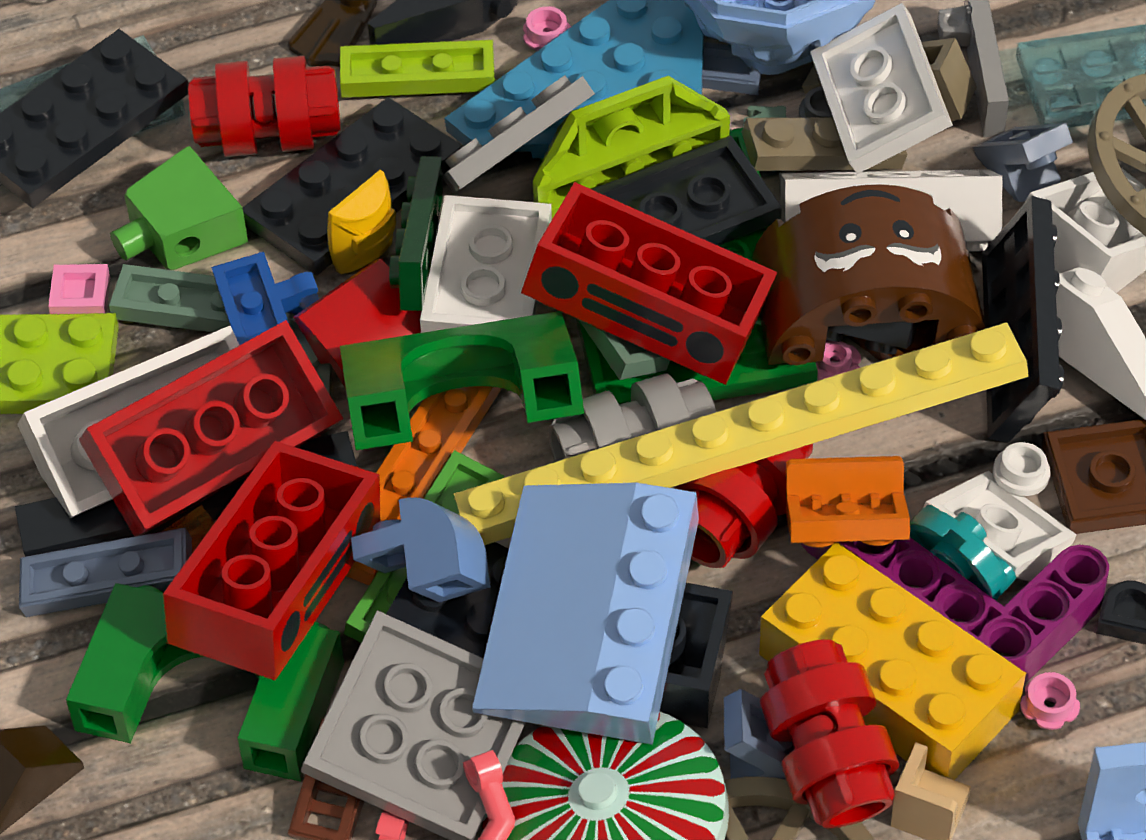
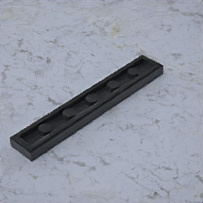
M348 431L318 437L299 447V449L358 467ZM248 476L144 535L217 520ZM56 497L15 506L25 557L134 537L114 500L72 518L69 517Z

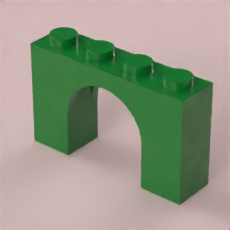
M561 311L340 346L356 450L412 442L413 437L409 418L412 408L432 395L456 388L491 386L510 390L520 397L527 423L584 414L578 361Z
M115 583L66 698L75 731L131 743L157 682L175 666L191 659L205 657L168 644L163 592L148 585L133 587ZM314 622L276 681L255 674L259 679L258 685L237 738L244 769L301 782L304 775L301 772L303 763L318 734L321 721L325 717L344 665L340 631L332 630L324 624Z

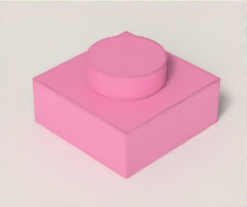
M108 264L54 265L48 305L50 314L106 313L110 286Z

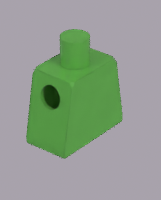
M190 146L182 149L127 189L124 197L130 222L110 232L112 243L123 260L126 261L150 249L162 265L170 270L181 268L248 242L242 206Z

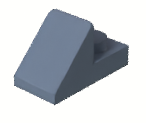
M1066 123L1014 127L974 146L973 149L976 157L987 169L1002 176V186L1016 201L1024 202L1030 192L1060 183V176L1054 163L1057 159L1055 151L1073 143Z
M742 688L725 696L724 744L725 751L730 753V779L758 776L786 780L781 763L788 754L795 750L793 742H779L772 739L760 705V698Z

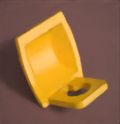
M381 170L376 172L328 212V246L332 262L339 274L349 273L368 265L380 257L393 242V231L396 228V213L392 208L386 176Z

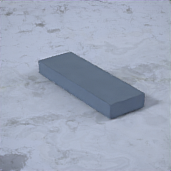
M186 528L22 557L20 558L19 609L26 617L107 603L115 583L133 587L148 585L164 593L192 555V537Z

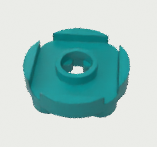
M927 505L910 521V537L994 600H997L1015 581L1016 574L1014 570L1003 559L994 555L983 542L987 536L986 531L969 514L960 512L953 518L935 506Z

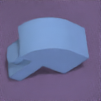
M414 497L399 499L401 520L394 519L378 522L373 526V531L351 537L353 560L383 573L406 567L409 590L437 602H443L490 587L485 545L476 527L466 518L429 500Z

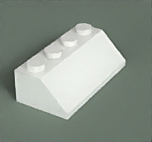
M989 169L863 171L859 174L855 171L779 173L780 204L782 206L781 221L784 223L801 212L800 203L815 196L851 186L884 184L922 191L932 195L936 206L943 210L950 208L962 225L968 251H984L988 247V241H993L1002 230V176Z
M227 326L23 413L17 423L41 477L70 518L113 500L78 440L84 431L93 424L239 346L231 326Z

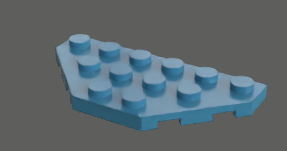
M608 0L444 118L446 132L464 146L477 138L483 147L494 139L488 131L491 127L520 106L526 115L534 111L536 107L531 100L564 75H566L571 84L583 76L595 93V95L572 111L665 76L674 78L702 95L704 34L694 12L684 4V0ZM568 114L514 152H531L532 158H544L558 126Z

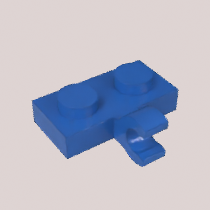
M264 252L211 267L229 324L239 345L285 320L288 321L285 313L297 315L319 299L317 295L318 288L312 272L299 273L288 280L275 283Z

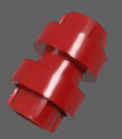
M305 56L273 58V74L250 76L248 61L216 63L215 76L195 77L188 83L189 109L194 143L200 147L222 145L225 157L256 155L257 139L280 137L282 152L314 149V137L337 135L341 131L335 69L330 66L307 67Z
M813 444L675 486L674 489L696 492L699 521L691 559L706 567L724 568L731 558L747 559L754 556L775 530L778 520L777 516L786 514V462L789 459H808L813 452Z
M829 639L802 643L774 656L767 663V669L764 673L769 690L761 697L760 705L772 739L779 742H793L795 750L788 754L781 763L793 801L798 804H809L815 822L824 828L849 826L872 818L887 810L892 805L896 795L889 776L898 769L899 762L887 729L881 725H865L863 717L870 713L877 704L865 667L860 663L848 662L842 645Z

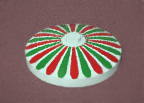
M660 711L653 745L542 725L514 747L503 772L502 786L515 817L514 828L507 840H725L729 819V802L724 779L715 756L695 731L683 722ZM485 813L482 820L483 830L489 822L487 813Z

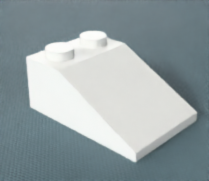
M1122 169L1127 180L1137 192L1146 188ZM1094 172L1030 192L1026 201L1031 196L1051 200L1052 223L1057 227L1054 265L1058 273L1077 267L1094 271L1103 277L1108 288L1117 293L1146 271V236L1134 228L1114 208L1103 193Z

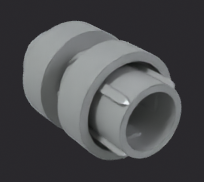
M666 373L633 383L631 386V402L619 405L610 391L584 397V414L553 420L549 426L550 445L554 461L557 462L717 411L712 397L703 382L690 379L676 383Z

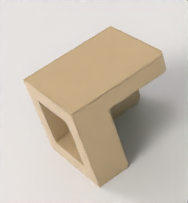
M915 743L895 789L896 795L893 802L890 826L926 840H952L968 802L971 786L925 770L928 747Z

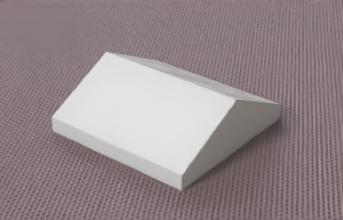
M986 471L927 500L923 507L933 505L953 518L960 512L972 516L985 529L987 536L983 542L994 555L1003 559L1014 570L1016 578L1029 582L1059 553L1071 546L1077 534L1026 497L1014 495L1002 489L996 483L990 471Z

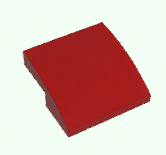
M376 259L293 317L320 364L330 363L345 389L340 346L421 333L420 317L422 311L400 310L399 289L390 288V267L382 259Z

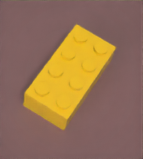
M837 542L761 616L759 655L768 662L777 654L810 641L829 639L841 644L848 662L860 663L865 667L877 701L875 708L863 717L865 725L884 726L888 731L895 753L908 761L915 743L927 746L925 770L955 780L1019 711L1026 676L1024 671Z

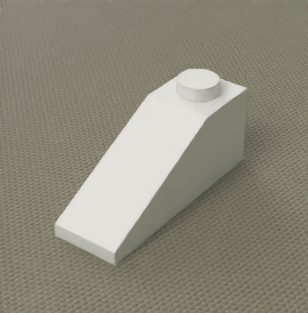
M1077 267L1059 273L1060 281L1056 294L1057 317L1062 322L1061 336L1058 341L1059 357L1146 420V338L1123 298L1108 288L1103 277L1094 271Z

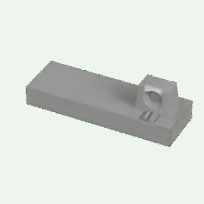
M965 0L964 6L939 10L937 20L939 39L956 38L959 46H967L970 70L977 86L975 96L983 138L995 137L1004 133L1009 99L989 0Z

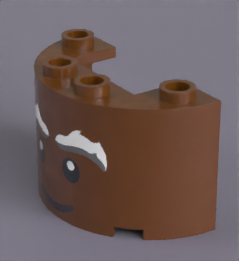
M874 184L841 188L815 196L800 203L801 212L785 223L776 219L762 234L752 254L751 261L777 272L760 312L768 365H803L808 362H823L827 329L830 326L850 325L858 327L876 323H917L924 320H935L931 346L986 329L962 225L950 208L943 210L936 206L932 195L919 190L897 185Z

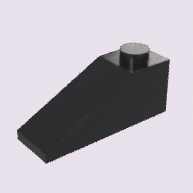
M396 0L367 23L369 44L451 42L484 32L500 18L507 17L514 7L518 5V0Z

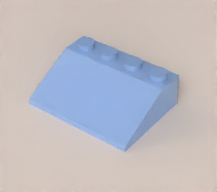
M637 482L523 486L472 707L473 713L653 745L699 521L696 492Z

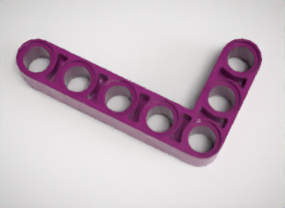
M911 537L910 540H894L890 544L881 546L868 545L862 541L837 542L996 653L1002 652L1012 655L1011 657H1002L1026 673L1024 685L1098 613L1102 607L1109 575V563L1106 556L1100 550L1082 544L1069 546L1059 553L1016 596L1003 606ZM801 543V546L817 560L832 546L810 547ZM864 552H871L875 554H865ZM1074 581L1083 582V583H1085V584H1079V583H1076V582H1074ZM907 585H916L920 588H912ZM1036 617H1046L1049 620H1041ZM952 619H963L967 622H957Z

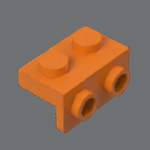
M900 456L789 459L786 462V516L791 543H803L810 547H827L835 542L862 541L868 545L881 546L890 544L894 540H910V516L904 496L903 459Z

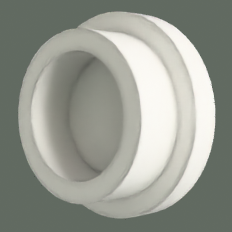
M1018 442L1009 445L998 454L993 465V477L1002 489L1011 494L1032 496L1040 493L1047 486L1050 478V466L1046 455L1040 448L1030 443Z

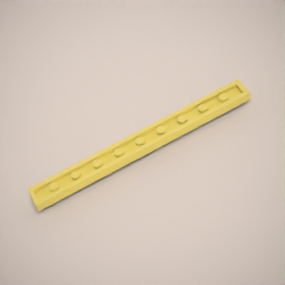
M1006 322L454 493L460 516L466 518L476 527L483 539L484 545L512 537L523 486L637 482L671 488L723 470L739 467L1028 377L1027 360Z

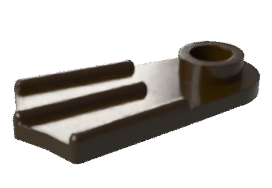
M325 0L289 39V50L298 56H305L306 63L310 67H340V46H356L377 5V0Z

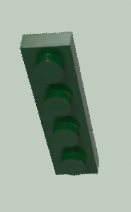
M421 156L417 176H408L407 202L402 203L401 228H397L395 255H391L389 268L390 288L399 289L400 310H423L443 206L442 157Z

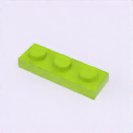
M493 40L340 46V87L342 98L481 92L495 82Z

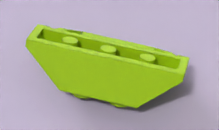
M670 76L662 77L571 111L558 126L533 179L534 202L551 204L553 218L574 182L593 189L728 137L730 133V115L724 107Z

